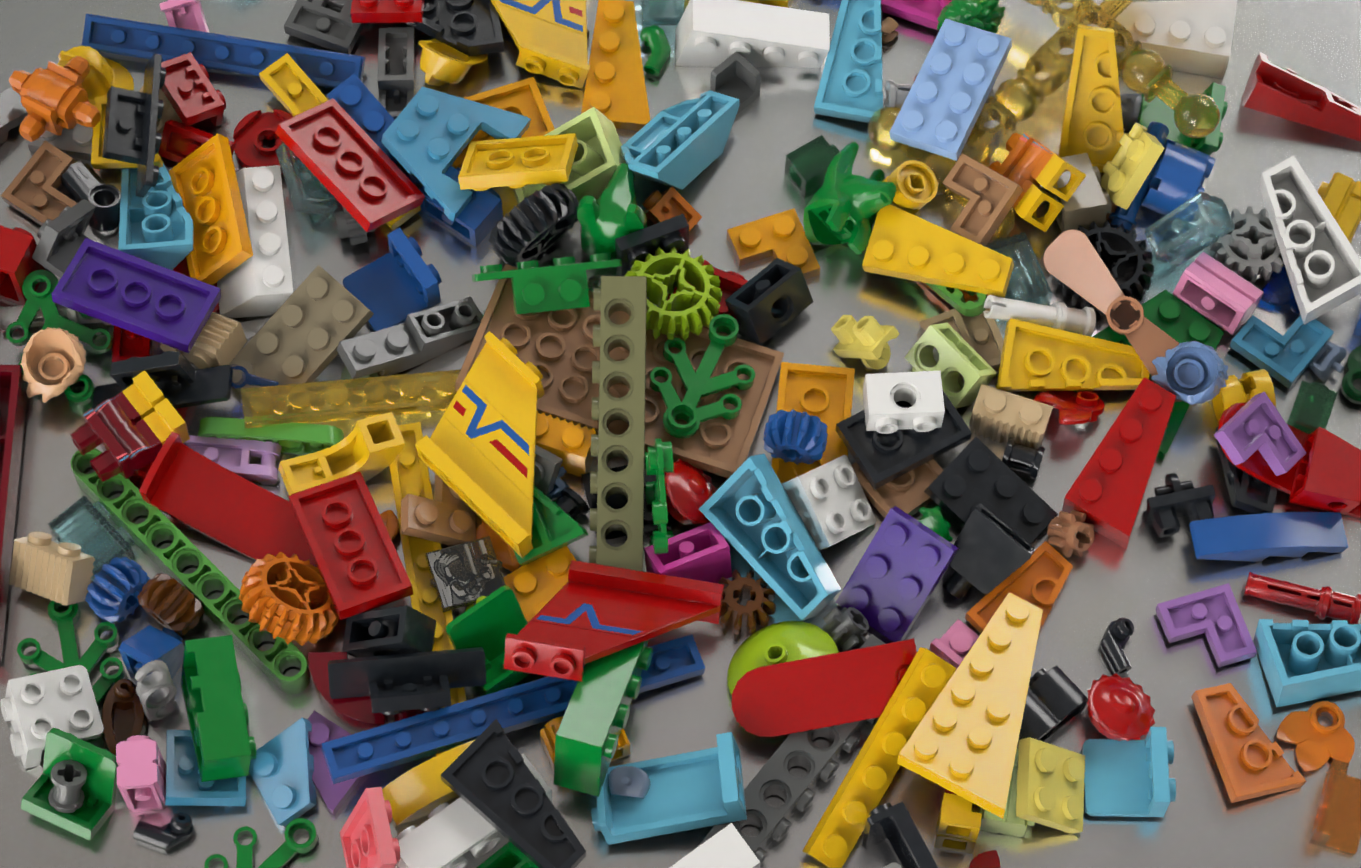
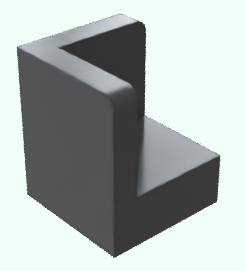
M737 51L711 72L710 90L739 99L740 106L737 114L760 96L761 73Z

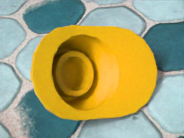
M437 39L418 42L422 47L420 69L426 73L425 82L428 85L459 84L472 65L482 63L488 58V54L468 56Z
M76 46L67 51H61L58 55V65L62 67L76 56H80L89 62L90 71L82 82V86L87 91L89 103L94 105L95 97H107V92L111 86L134 90L133 77L129 71L119 63L103 57L90 46Z

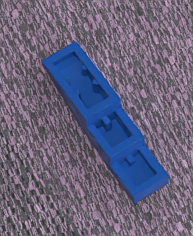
M1262 513L1197 520L1189 524L1196 559L1262 562L1268 556L1301 558L1308 552L1341 553L1349 547L1341 513Z

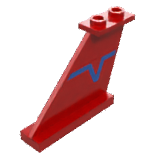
M572 560L569 567L568 582L517 635L507 633L505 638L504 669L582 682L584 664L695 621L719 624L724 584Z

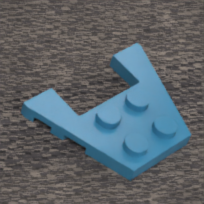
M422 86L383 133L381 143L410 175L414 174L424 185L426 194L432 200L436 199L444 208V214L454 222L471 201L473 192L469 189L461 190L459 183L446 176L445 172L479 130L486 132L495 139L521 138L529 128L531 119L527 116Z

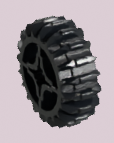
M559 183L544 186L541 190H536L529 197H525L522 202L506 213L505 217L498 221L496 227L492 229L489 242L499 259L508 265L517 266L516 262L529 261L532 258L536 259L539 254L546 252L548 248L555 245L559 239L566 236L568 230L572 229L574 223L578 221L577 209L579 202L571 189L568 190L564 184Z
M1108 220L1103 224L1102 228H1099L1093 221L1089 231L1079 226L1077 230L1083 232L1088 237L1116 282L1117 279L1124 277L1126 273L1132 272L1133 276L1127 282L1119 285L1124 295L1132 297L1138 302L1143 300L1145 291L1151 287V277L1154 274V265L1151 264L1153 259L1152 252L1145 251L1147 247L1146 240L1135 241L1137 237L1136 230L1126 234L1123 232V223L1117 229L1110 228L1111 225ZM1056 278L1057 284L1063 285V296L1073 295V306L1083 302L1085 307H1094ZM1098 309L1100 316H1102L1104 313Z

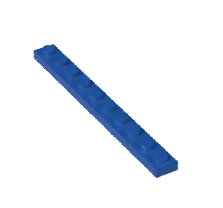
M692 634L650 646L653 648L652 660L648 670H642L641 672L642 682L639 693L704 674L705 665ZM548 676L443 707L436 711L426 712L322 743V752L333 785L441 753L475 740L495 719L498 720L504 729V733H508L564 716L578 681Z

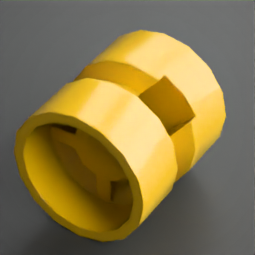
M916 160L905 161L882 181L892 182L896 185L895 197L890 205L913 215L935 198L938 191V181L934 172L929 166Z
M1265 369L1242 373L1240 379L1235 375L1228 376V380H1225L1226 387L1221 388L1219 394L1211 400L1218 423L1223 412L1235 403H1247L1255 395L1262 392L1267 394L1276 408L1274 387Z

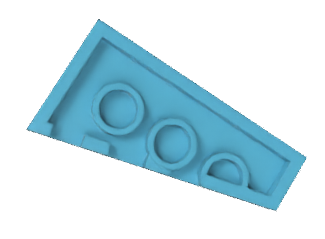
M881 0L841 1L830 43V51L827 54L814 104L815 114L884 126Z

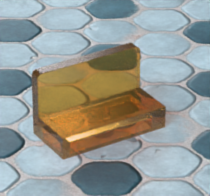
M1333 759L1325 774L1309 843L1354 856L1361 837V779L1346 775L1349 763Z

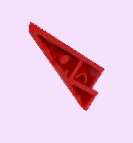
M1259 52L1242 95L1244 107L1361 142V108L1320 85L1317 86L1296 76L1297 72L1289 68L1284 70L1269 63V57Z

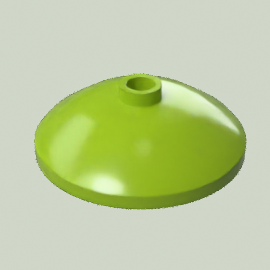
M782 621L761 628L750 635L738 647L730 661L727 673L730 694L732 696L737 681L751 670L773 664L838 653L837 646L831 636L823 629L803 621Z

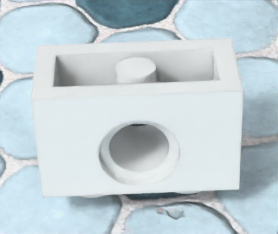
M941 371L865 374L863 400L866 431H877L881 434H890L902 429L929 432L935 428L942 427L945 408ZM907 401L912 406L909 408H902L898 406L896 402Z

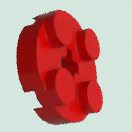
M273 109V113H262L261 110L246 115L237 124L233 134V139L236 143L234 152L239 165L242 168L280 165L281 175L295 168L300 159L275 134L278 124L293 116L278 109ZM273 138L277 139L275 142L276 146L268 149L263 148L261 142L263 139L268 141Z

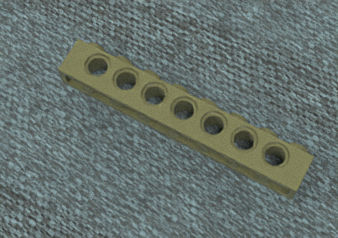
M601 276V288H594L593 296L594 311H601L600 324H593V347H600V361L592 362V383H599V397H592V420H599V434H591V457H598V471H591L590 494H598L597 508H590V531H597V546H589V563L643 571L647 279L644 276ZM624 311L630 316V319L626 323L619 325L613 323L610 320V316L614 312ZM623 347L630 354L625 360L615 361L609 356V353L614 348ZM621 383L629 388V392L624 397L616 398L609 394L610 387ZM615 420H622L629 427L625 433L616 435L608 430V426ZM613 457H623L627 460L628 466L623 471L614 472L607 467V463ZM618 493L624 495L628 502L621 509H613L607 505V499L611 495ZM612 531H621L626 534L627 540L623 545L614 547L606 542V537Z

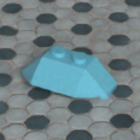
M709 90L700 94V98L685 100L662 110L621 146V153L626 164H628L629 170L651 180L683 190L723 153L740 106L739 99Z

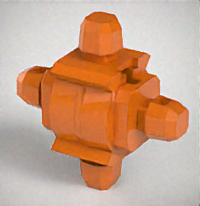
M76 56L64 67L49 61L46 69L36 68L32 74L23 70L13 72L9 78L10 86L20 94L22 106L26 108L28 113L19 127L20 135L24 139L33 142L46 130L61 136L63 128L73 129L77 123L85 127H95L101 119L100 112L97 107L89 103L88 93L82 86V82L90 71V65L86 59Z

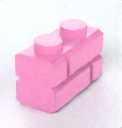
M1202 252L1185 269L1172 295L1184 303H1188L1190 307L1234 335L1251 317L1264 292L1224 266L1221 262Z
M135 735L127 738V741H120V743L116 744V762L118 764V767H116L117 786L128 809L132 812L164 810V808L168 807V805H165L166 764L157 742L148 736Z

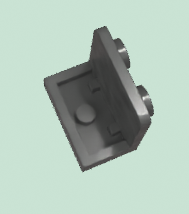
M83 199L73 207H65L54 220H46L37 233V237L40 240L32 259L41 264L47 271L61 278L85 238H88L84 235V232L96 207Z

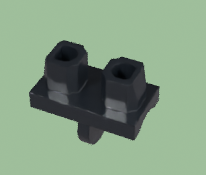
M1176 473L1167 474L1165 476V486L1154 488L1155 497L1147 498V510L1143 511L1142 514L1145 524L1153 523L1155 530L1161 538L1179 532L1181 526L1178 517L1189 515L1191 522L1214 518L1212 504L1216 496L1213 484L1194 488L1191 480L1180 482Z

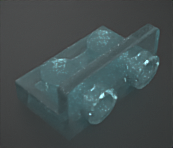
M282 143L276 150L294 211L309 213L312 225L320 226L338 208L336 199L288 146Z

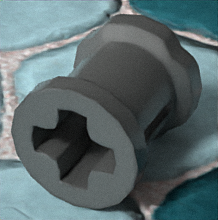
M63 760L53 766L51 781L54 787L49 792L48 800L50 806L54 807L56 811L73 813L83 806L85 796L81 787L87 780V770L83 764L73 760Z

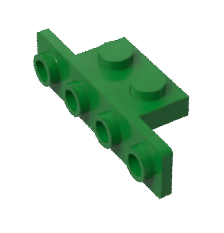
M611 253L589 255L590 262L576 263L575 256L554 258V266L539 267V260L516 262L517 270L508 271L502 270V264L480 266V274L472 275V281L479 282L511 278L515 315L590 307L586 270L622 266L621 259L612 260Z

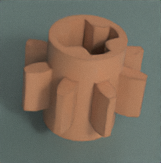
M1072 510L1070 513L1059 511V516L1052 519L1048 526V543L1056 545V550L1062 556L1069 558L1073 554L1081 557L1083 556V551L1089 549L1094 541V524L1085 522V513Z

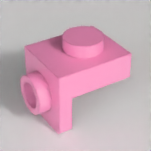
M168 0L159 4L161 11L165 12L170 27L209 32L200 0Z

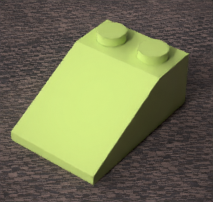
M592 107L544 135L576 133L578 148L568 182L560 184H564L568 190L571 189L578 202L586 195L594 196L595 200H597L619 164H626L621 153L622 144L614 123L595 107ZM531 184L522 188H516L515 191L519 202H522L525 197H529L536 190L539 191L547 185Z

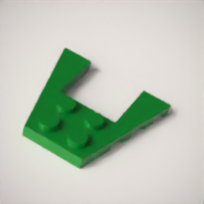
M1166 289L1141 305L1144 310V317L1177 342L1197 341L1213 347L1215 351L1217 350L1224 331ZM1110 326L1092 336L1132 346L1125 335L1116 333ZM1175 401L1158 454L1161 460L1166 458L1190 404L1184 401Z

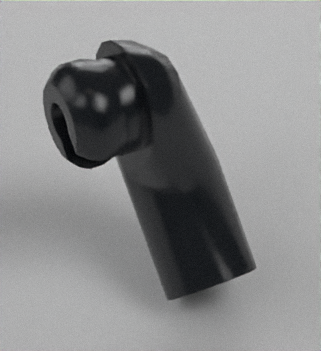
M1125 617L1112 621L1100 642L1101 650L1114 674L1117 673L1119 676L1132 668L1123 650L1130 636L1134 633V625L1131 620Z

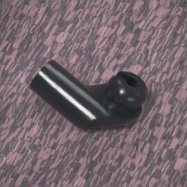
M179 812L174 814L170 822L163 827L139 821L135 828L133 839L160 849H170L191 836L193 832L192 818L186 813Z

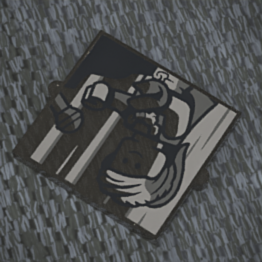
M490 536L425 553L432 576L430 585L436 588L443 612L475 604L480 596L487 597L505 585L501 572L502 562L497 560Z

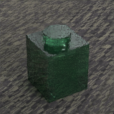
M822 135L786 155L785 174L804 199L815 194L823 186L827 168L834 156L840 152L834 144L829 145Z
M1302 380L1286 424L1307 434H1311L1318 427L1326 429L1338 392L1329 390L1327 386L1321 383H1309Z

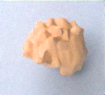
M49 327L45 330L41 329L31 336L23 349L22 361L20 363L24 372L23 381L28 382L26 389L28 398L42 395V402L46 403L51 398L59 396L66 388L73 385L79 379L86 363V351L83 344L79 342V337L68 333L67 330L63 331L61 328Z

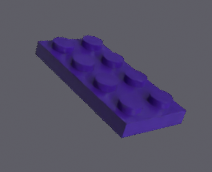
M85 238L52 292V301L54 303L188 354L221 298V289L88 238Z

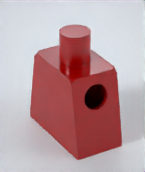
M1318 427L1303 439L1302 447L1306 454L1298 461L1289 502L1329 512L1347 514L1361 503V450L1328 430Z

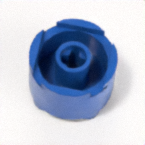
M1167 139L1163 146L1165 149L1159 157L1162 159H1159L1155 166L1140 206L1177 221L1188 223L1194 208L1197 209L1205 191L1202 184L1204 179L1209 177L1216 159L1206 153Z

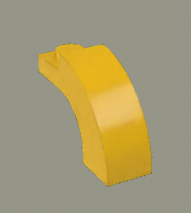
M389 412L357 420L352 432L337 444L321 451L280 461L278 469L289 495L359 471L366 482L382 472L399 456L405 442L393 413Z
M475 740L454 747L419 764L382 789L384 800H389L391 804L392 818L396 826L427 816L439 805L458 796L441 780L440 775Z

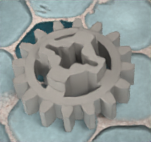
M1247 206L1245 214H1241L1235 208L1232 210L1230 218L1225 215L1221 217L1219 226L1215 225L1210 248L1212 251H1216L1215 260L1225 262L1227 268L1236 271V274L1241 277L1244 274L1249 275L1251 283H1255L1257 275L1261 274L1265 280H1269L1272 271L1279 274L1284 262L1271 221L1265 217L1266 209L1262 208L1259 214H1254L1252 207Z

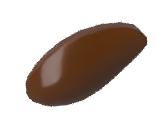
M120 679L111 687L106 695L102 709L103 743L105 749L116 755V744L120 743V741H127V738L131 736H145L147 717L136 693L137 685L129 679Z

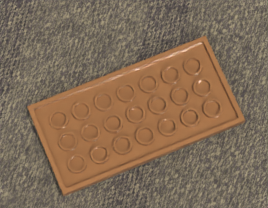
M505 264L503 271L517 270V267ZM511 278L499 279L455 382V390L458 391L486 343L485 335L490 331L499 340L503 337L506 338L518 352L516 356L524 364L530 361L542 373L543 379L541 381L545 395L540 399L538 398L537 411L539 414L544 412L546 416L552 415L553 419L559 417L560 421L566 419L567 423L573 421L574 425L580 423L581 427L587 426L589 430L594 428L596 434H599V420H592V397H599V383H592V362L600 361V347H593V324H600L601 311H594V292L588 290L590 307L515 315ZM624 311L614 312L610 316V320L619 325L626 323L630 319V316ZM705 327L702 328L699 336L689 332V337L684 341L686 344V354L695 373L711 342L708 337L709 329ZM647 330L645 452H648V447L655 446L656 438H661L662 442L671 441L673 461L681 459L695 468L729 478L748 459L780 370L784 353L739 338L731 346L725 347L711 378L734 371L738 365L745 364L751 366L755 371L754 384L748 390H739L736 387H732L702 397L697 407L718 402L726 394H734L742 402L740 414L732 420L724 419L720 416L702 422L696 434L689 438L680 439L671 436L664 429L663 415L667 408L660 393L654 391L649 385L651 371L656 367H666L671 371V384L681 402L687 391L674 363L668 362L663 356L664 344L668 340L667 335L660 334L655 339L653 330ZM720 332L717 333L720 336H729ZM679 334L674 335V337L682 339ZM617 347L611 350L609 356L615 361H622L630 353L623 347ZM672 347L669 349V351L672 353L681 352L680 349L676 347ZM745 374L738 375V378L741 380L750 379ZM662 376L654 378L656 381L660 383L667 381L666 378ZM617 383L612 385L608 392L613 397L621 398L629 392V388L624 384ZM730 403L724 405V407L728 410H734L736 408L733 404ZM682 419L675 421L676 423L681 425L688 424L685 420ZM615 420L609 424L608 430L613 434L620 435L625 433L629 426L625 421Z

